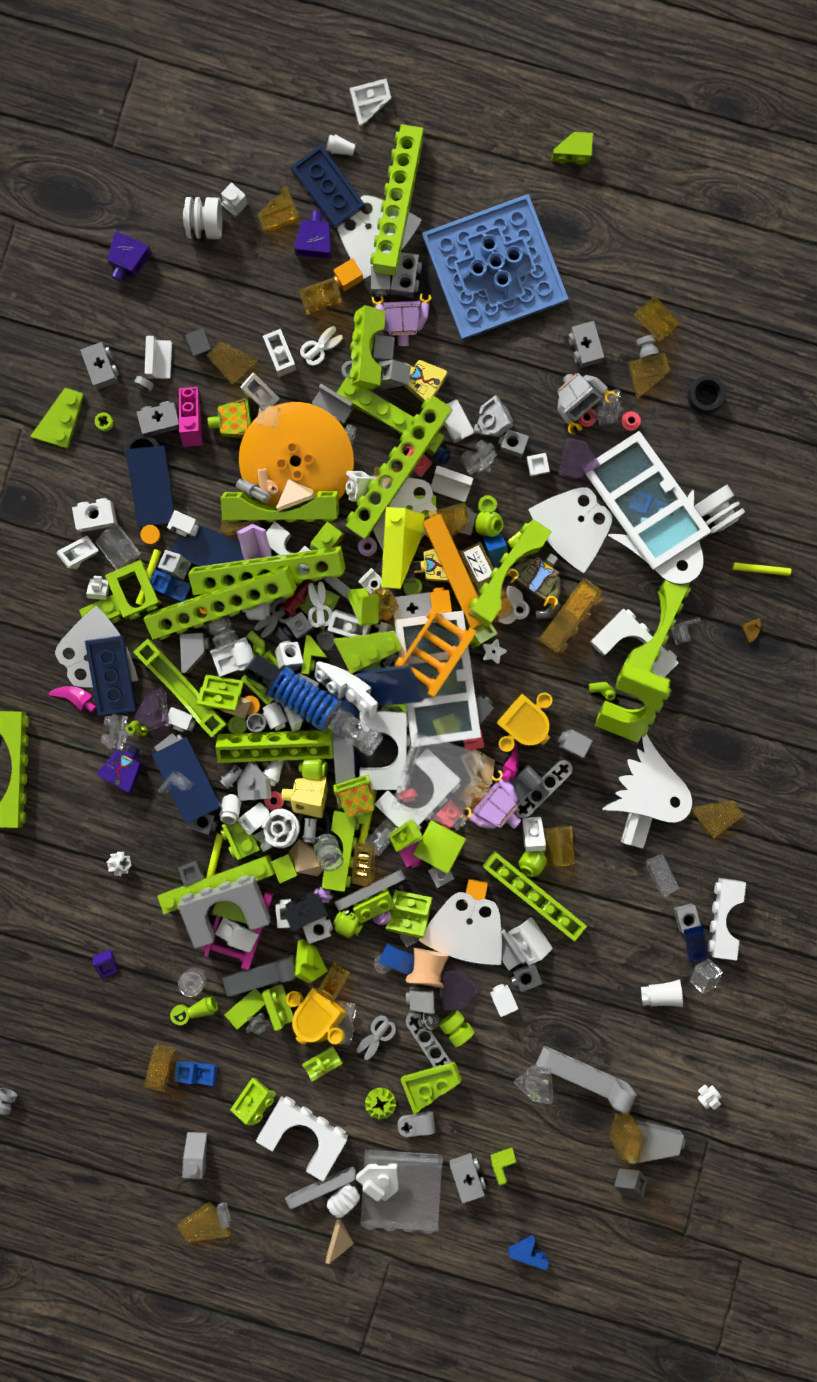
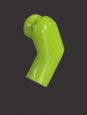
M251 630L246 638L253 643V656H264L265 641Z
M607 682L589 684L590 693L600 692L607 700L615 699L616 691Z
M135 720L126 726V732L129 734L134 733L139 737L141 735L146 736L148 734V727L142 726L141 722Z

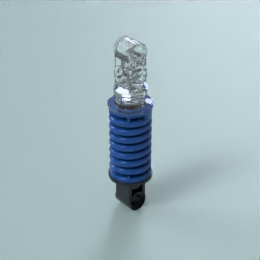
M255 655L244 668V674L249 679L266 688L264 694L266 697H270L276 702H281L282 706L287 707L288 710L293 711L296 715L300 714L302 719L312 723L320 732L323 733L329 729L335 736H340L367 755H372L383 740L382 735L377 730L370 728L361 720L353 717L349 711L345 712L341 709L343 704L341 700H337L331 695L323 698L325 691L321 690L318 693L319 687H313V684L311 682L307 683L305 678L300 680L299 674L293 677L294 671L289 669L287 665L284 664L281 668H278L263 656Z

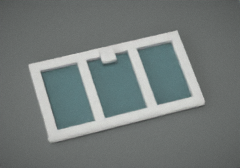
M640 431L582 468L653 570L711 534L707 524Z
M463 611L439 614L463 631L464 629L466 630ZM426 616L394 620L396 634L403 646V649L398 651L399 657L403 658L423 629L428 621ZM435 621L432 622L428 629L429 632L452 647H458L461 642L457 635ZM424 637L417 645L418 648L441 663L445 662L447 664L450 659L449 653ZM467 647L434 698L427 694L429 691L426 688L427 686L417 680L425 699L423 702L406 704L412 747L481 737L469 649ZM413 653L406 662L431 680L432 678L436 680L440 674L436 668Z

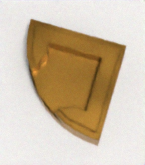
M760 618L741 626L748 643L754 641L759 634L761 628Z

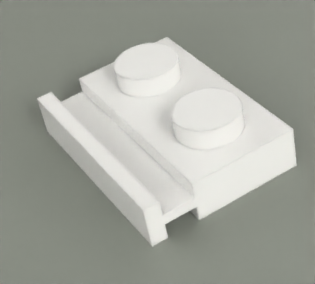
M246 637L210 651L220 677L239 670V667H236L232 649L235 648L234 644L245 641L248 644Z

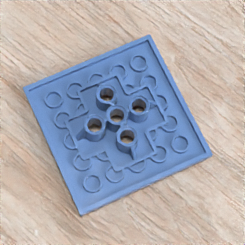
M529 194L422 233L461 341L568 301V296ZM490 244L493 248L486 249L484 245ZM514 255L518 257V259L511 260L509 256ZM496 261L500 263V266L493 267L491 262ZM479 268L483 272L477 274L473 271V269ZM503 279L507 281V283L505 285H501L498 283V280Z

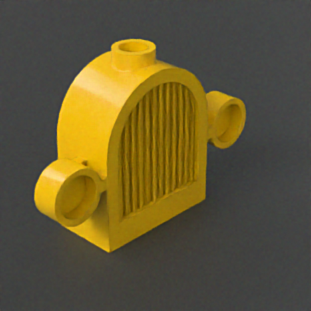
M521 694L501 716L496 724L509 734L499 740L498 745L502 751H511L514 748V740L523 745H535L538 743L544 745L549 740V721L541 709L547 708L552 704L550 694H539L536 698V704Z
M312 988L303 1000V995L300 992L291 991L286 997L287 1004L291 1007H298L293 1016V1029L297 1035V1041L303 1045L307 1042L319 1043L327 1039L332 1044H341L344 1041L345 1033L337 1027L348 1013L321 989Z

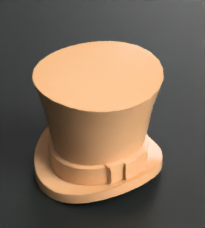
M414 948V970L406 977V982L444 988V985L440 983V975L449 955L437 951Z

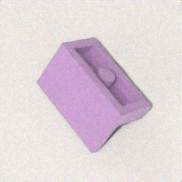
M251 524L237 531L244 560L272 556L265 529Z

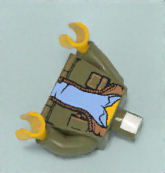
M549 553L544 561L538 557L535 560L529 558L508 570L505 577L507 575L512 577L510 583L516 582L545 602L544 606L547 603L552 604L551 610H554L556 607L561 586V579L558 577L559 572L553 568L559 560L556 556Z

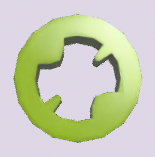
M99 413L95 418V424L101 431H109L113 427L114 422L109 414ZM107 418L109 423L107 425L104 424L102 427L100 420Z

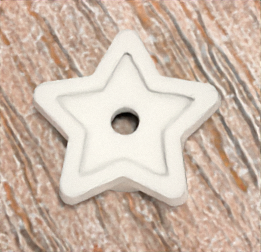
M498 639L492 644H483V648L486 651L483 660L492 659L496 664H499L500 656L507 651L499 646Z

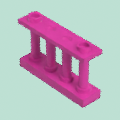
M266 891L262 897L269 911L274 893ZM218 915L213 926L214 933H216L222 919ZM263 927L253 929V932L259 934L251 952H241L216 944L213 941V943L203 946V950H205L204 956L208 957L211 951H215L240 959V962H243L241 968L249 970Z

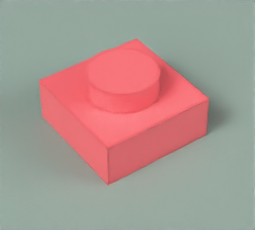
M481 729V737L463 740L465 750L484 748Z

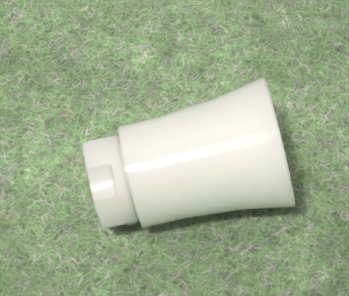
M680 980L641 987L643 1006L683 1007Z

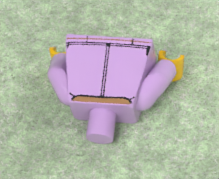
M420 294L419 301L384 302L382 295H380L381 301L375 302L373 297L374 307L385 311L384 331L389 332V335H397L398 346H409V335L416 334L418 330H421L428 319L431 295H429L428 300H423L422 294Z
M498 771L501 776L498 779L492 776L495 782L493 787L473 810L468 807L465 808L469 810L468 816L463 814L461 816L482 828L494 829L497 826L501 828L506 822L514 829L521 822V819L513 813L518 807L516 805L518 798L512 784L509 781L504 782L502 780V772Z

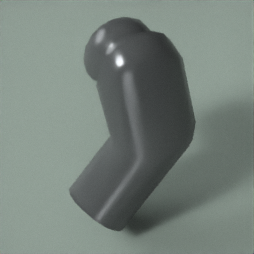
M559 600L554 610H551L553 606L549 604L546 610L535 611L536 620L553 619L561 609Z

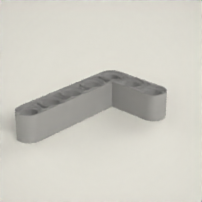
M543 1046L536 1062L538 1067L608 1098L614 1108L621 1112L629 1113L636 1097V1093L630 1084L552 1048Z

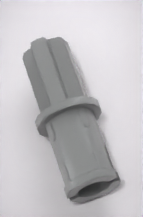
M243 478L239 479L236 483V488L248 494L250 498H256L264 503H267L271 498V495L259 488V485L256 483L252 484Z

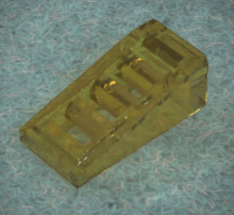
M359 842L355 844L351 883L369 886L374 881L375 846ZM361 851H362V852H367V853H369V854H368V855L361 854Z

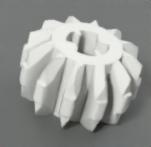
M350 1183L335 1191L328 1200L327 1207L337 1218L343 1217L356 1205L360 1195L354 1186L352 1187Z

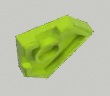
M302 939L298 941L295 976L310 983L325 974L327 969L316 946Z

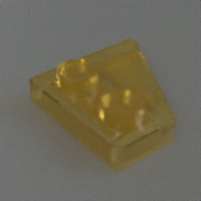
M287 186L281 189L282 193L276 199L273 198L267 207L257 214L265 234L300 221Z
M222 342L206 354L208 359L231 385L259 361L258 358L245 354L243 351L234 349Z
M665 353L627 363L636 399L640 398L669 373L670 369Z
M466 503L429 512L430 518L441 514L451 538L469 523Z
M733 800L691 808V811L713 839L744 816Z
M208 1202L177 1224L178 1229L187 1242L228 1237L231 1233L211 1202Z

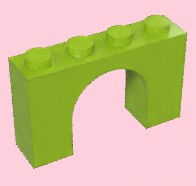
M625 662L618 675L615 689L639 698L645 706L632 710L604 701L598 713L595 726L638 743L642 736H646L649 729L648 725L653 724L656 717L655 713L660 712L663 705L662 700H667L671 691L668 688L670 680Z

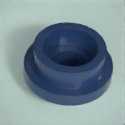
M439 448L433 456L437 465L446 464L451 458V451L448 448Z

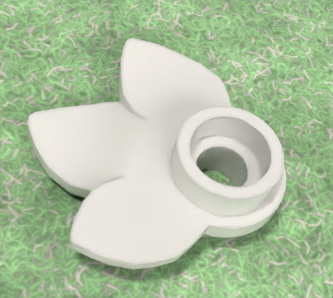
M508 586L506 596H501L502 607L499 610L501 613L498 617V621L503 624H510L516 619H524L529 614V606L523 601L522 592L513 586ZM522 607L523 612L517 613L516 608Z

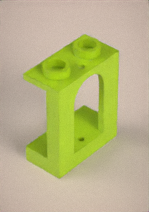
M139 560L105 575L123 618L134 620L141 616L140 613L155 611L158 609V605L162 604L153 589L143 561ZM135 574L145 594V602L138 608L131 607L128 604L119 584V581Z

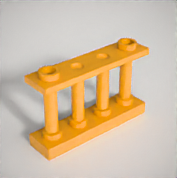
M439 606L436 609L431 608L426 616L428 621L405 656L403 658L399 657L394 667L408 665L406 662L413 653L436 668L440 674L436 680L433 678L431 680L411 666L416 679L427 686L426 688L429 689L427 694L433 698L477 633L471 627L468 631L465 629L463 631L438 614L441 610ZM432 622H437L457 635L459 640H461L458 647H452L429 632L428 629ZM423 637L449 653L450 659L447 664L445 662L441 663L417 647Z

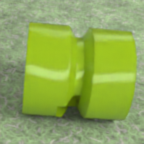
M459 1010L453 1011L439 1024L441 1030L445 1034L450 1035L449 1040L455 1047L465 1043L475 1033L469 1023H464L465 1018Z

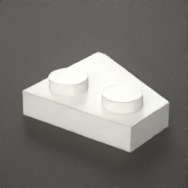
M387 79L350 88L359 127L363 126L391 100Z

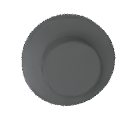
M280 625L276 631L278 638L282 642L292 641L293 632L291 629Z

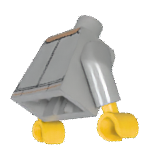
M579 373L574 376L568 374L563 379L565 384L558 389L557 411L564 422L569 424V433L576 434L573 430L574 426L579 431H582V426L579 423H574V421L603 398L602 394L605 395V400L610 404L613 403L609 401V397L614 395L618 399V395L612 391L609 392L607 390L608 387L597 377L590 375L582 377Z

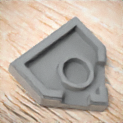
M497 395L480 407L479 420L475 424L473 432L480 435L499 437L513 426V419L507 407L502 404Z
M249 762L237 780L238 798H240V801L272 798L270 778L262 773L256 762Z

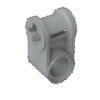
M426 1111L415 1115L401 1116L398 1120L399 1133L404 1137L434 1134L433 1112ZM405 1122H408L410 1125L407 1130L404 1128Z

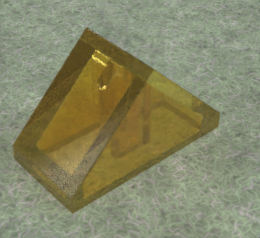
M333 963L319 985L317 993L334 1002L350 972Z

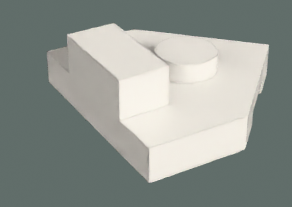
M369 1164L357 1174L356 1180L363 1185V1191L376 1201L380 1199L386 1201L398 1191L397 1164H389V1166Z

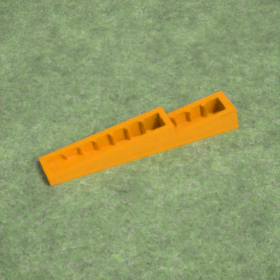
M441 514L423 521L422 524L469 626L475 628L482 625L468 615L471 611L469 605L474 598H479Z

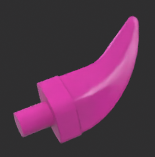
M66 686L54 689L48 693L49 696L67 698L81 711L87 708L92 713L96 709V706L91 702L93 696L81 688Z
M514 740L512 755L503 766L502 780L504 782L514 781L517 775L519 756L516 740Z

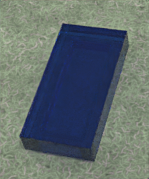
M699 925L683 930L689 962L708 958L703 926Z

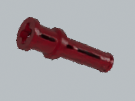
M311 579L304 580L284 605H280V609L287 615L294 617V612L297 608L305 603L308 585L310 583L315 585L317 581H311Z

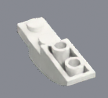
M323 662L316 663L314 677L330 693L334 694L338 699L345 696L349 702H352L369 719L376 716L378 702L370 696L371 687L341 668Z

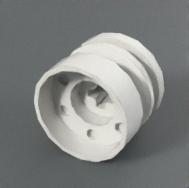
M186 197L183 209V224L187 239H193L194 233L197 239H201L203 230H205L207 239H221L222 205L220 198L207 197L205 205L202 206L200 197L195 198V203L192 197Z
M728 485L717 490L694 506L701 517L710 516L705 522L707 525L712 522L716 525L710 529L711 534L729 527L745 513L743 508L737 512L733 510L740 504L739 502L729 504L728 501L734 494Z

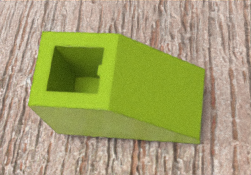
M573 132L554 149L552 161L561 164L575 162L578 165L589 163L592 156L593 133Z

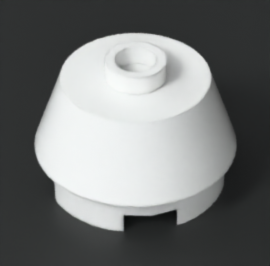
M276 809L265 817L262 823L266 837L265 840L278 848L290 846L300 833L299 820L288 810Z

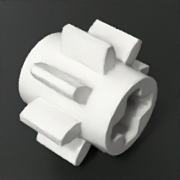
M124 852L110 854L111 858L107 861L108 871L114 872V876L128 874V869L132 866L129 859L130 856H124Z
M704 1085L698 1090L701 1095L697 1098L706 1109L712 1107L715 1110L721 1105L718 1100L722 1096L713 1086L707 1088Z

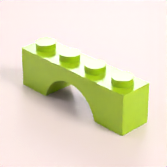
M365 305L358 309L354 315L355 330L352 336L354 346L351 353V359L353 360L350 378L351 385L372 390L380 386L381 366L371 356L369 343L372 335H376L384 330L385 311Z
M334 811L331 831L340 837L343 843V854L336 864L325 868L322 888L345 892L346 887H350L351 876H348V870L353 868L354 857H351L352 849H356L357 838L354 837L355 830H359L360 826L356 816L348 818L345 812Z

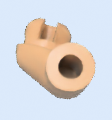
M258 469L260 488L270 495L276 494L278 486L268 478L267 469Z

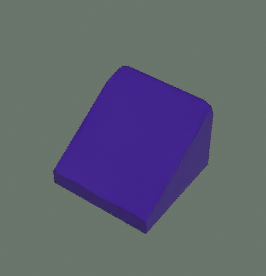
M111 950L93 956V966L100 978L119 972Z

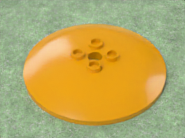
M289 402L269 408L251 423L241 442L239 467L242 478L252 484L256 483L259 485L257 470L263 468L267 469L268 478L277 484L278 492L271 495L267 503L254 498L260 503L277 506L288 479L313 489L315 494L319 491H338L339 500L346 491V484L349 479L346 472L353 471L354 455L347 432L333 415L309 403ZM294 455L299 456L301 459V464L297 467L290 463V459Z

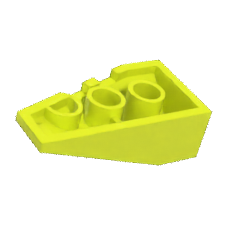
M386 507L381 588L401 589L423 536L424 526L422 523L425 514L406 508Z

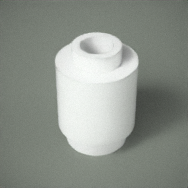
M245 641L234 644L235 648L232 649L236 667H239V671H244V668L254 657L251 645L246 644Z
M277 702L262 708L264 711L263 715L271 730L275 729V731L286 727L285 723L288 720Z
M229 794L222 799L220 817L223 823L234 824L239 818L241 801L236 795Z

